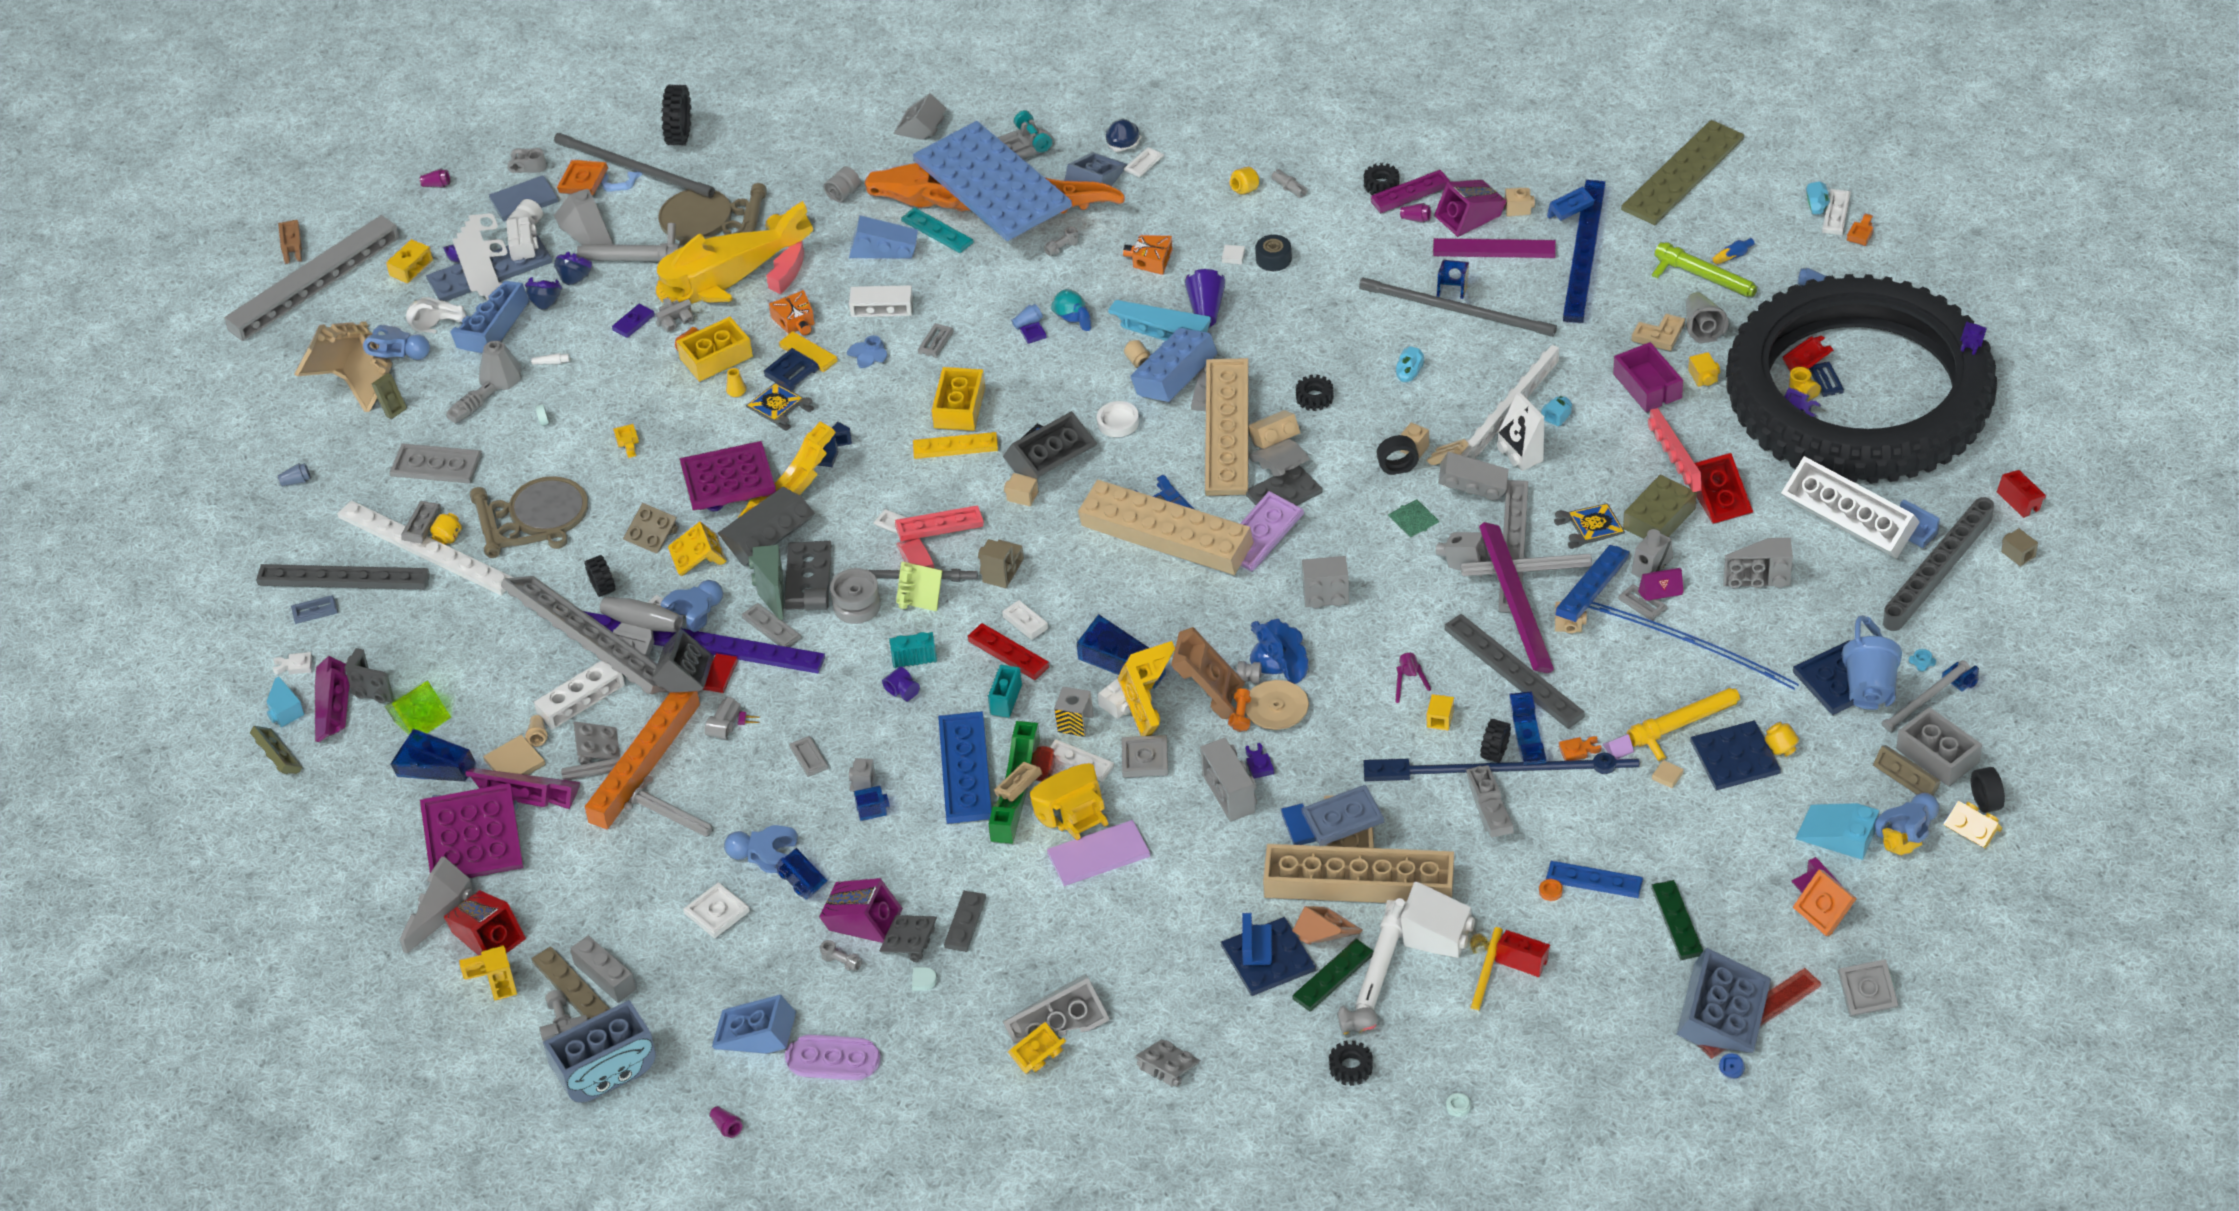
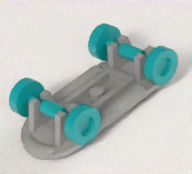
M1027 110L1020 111L1014 117V124L1020 130L997 137L1022 159L1045 152L1054 144L1052 135L1044 129L1037 128L1033 121V115Z

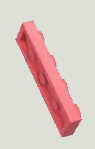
M976 505L895 520V527L901 542L983 527L984 521L979 507Z

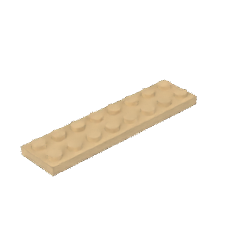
M1248 358L1206 360L1205 496L1246 495V492H1248Z

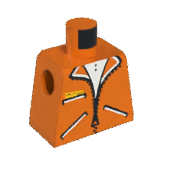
M1141 235L1138 237L1135 246L1124 245L1123 256L1133 258L1134 268L1163 275L1173 250L1172 236Z
M804 290L769 303L771 318L788 334L792 331H799L801 335H808L811 332V325L815 323L813 311Z

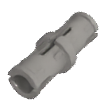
M1276 169L1272 173V180L1282 185L1285 191L1292 192L1298 198L1303 197L1300 194L1304 196L1307 194L1308 189L1298 183L1293 176L1286 175L1280 169Z

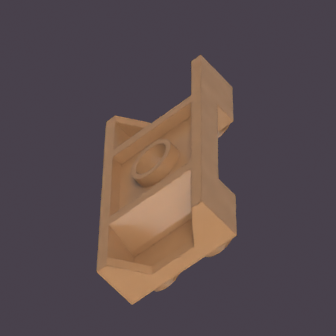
M1194 627L1180 631L1171 666L1184 679L1192 677L1204 689L1207 695L1212 698L1210 705L1212 710L1221 719H1229L1232 713L1236 714V709L1231 705L1232 697L1237 689L1244 686L1245 682Z

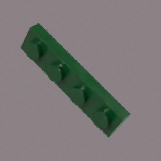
M1675 880L1652 884L1651 889L1680 961L1699 957L1703 953V949Z
M1355 939L1292 995V999L1311 1012L1372 957L1374 950L1358 939Z

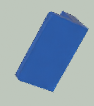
M1582 186L1550 202L1547 217L1550 219L1557 216L1562 221L1592 206L1594 199Z
M1242 913L1243 965L1272 964L1271 925H1252V913Z

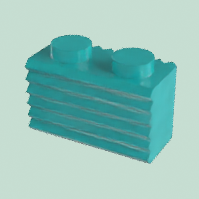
M920 632L914 635H899L889 638L893 668L937 662L933 632Z
M999 665L994 682H992L993 685H991L989 695H987L989 712L994 716L1009 718L1022 687L1021 669L1014 666Z

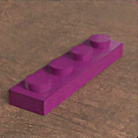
M1439 169L1372 195L1371 203L1381 214L1443 190L1446 183L1450 182V180Z

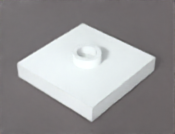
M719 882L683 909L686 916L713 938L718 937L750 912L749 906Z

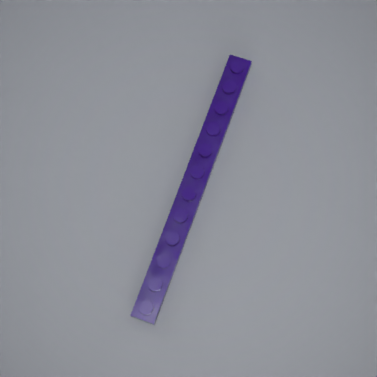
M583 611L612 632L621 624V622L606 615ZM681 628L713 655L717 653L735 656L738 660L816 674L819 673L825 660V653L700 631L693 632L689 629ZM653 631L654 645L664 646L676 632Z

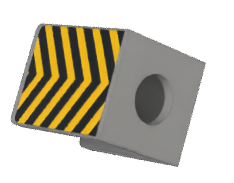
M1062 687L1054 707L1057 732L1086 737L1084 717L1093 718L1094 716L1091 691Z

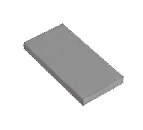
M402 443L389 473L391 477L471 484L481 459L482 451Z

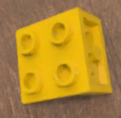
M701 521L668 546L680 576L685 575L705 558L710 562L714 561L718 565L727 562L716 533Z

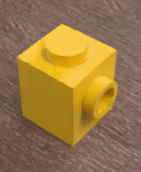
M1709 352L1689 357L1688 371L1698 387L1710 386L1718 381L1720 367L1717 362H1714Z

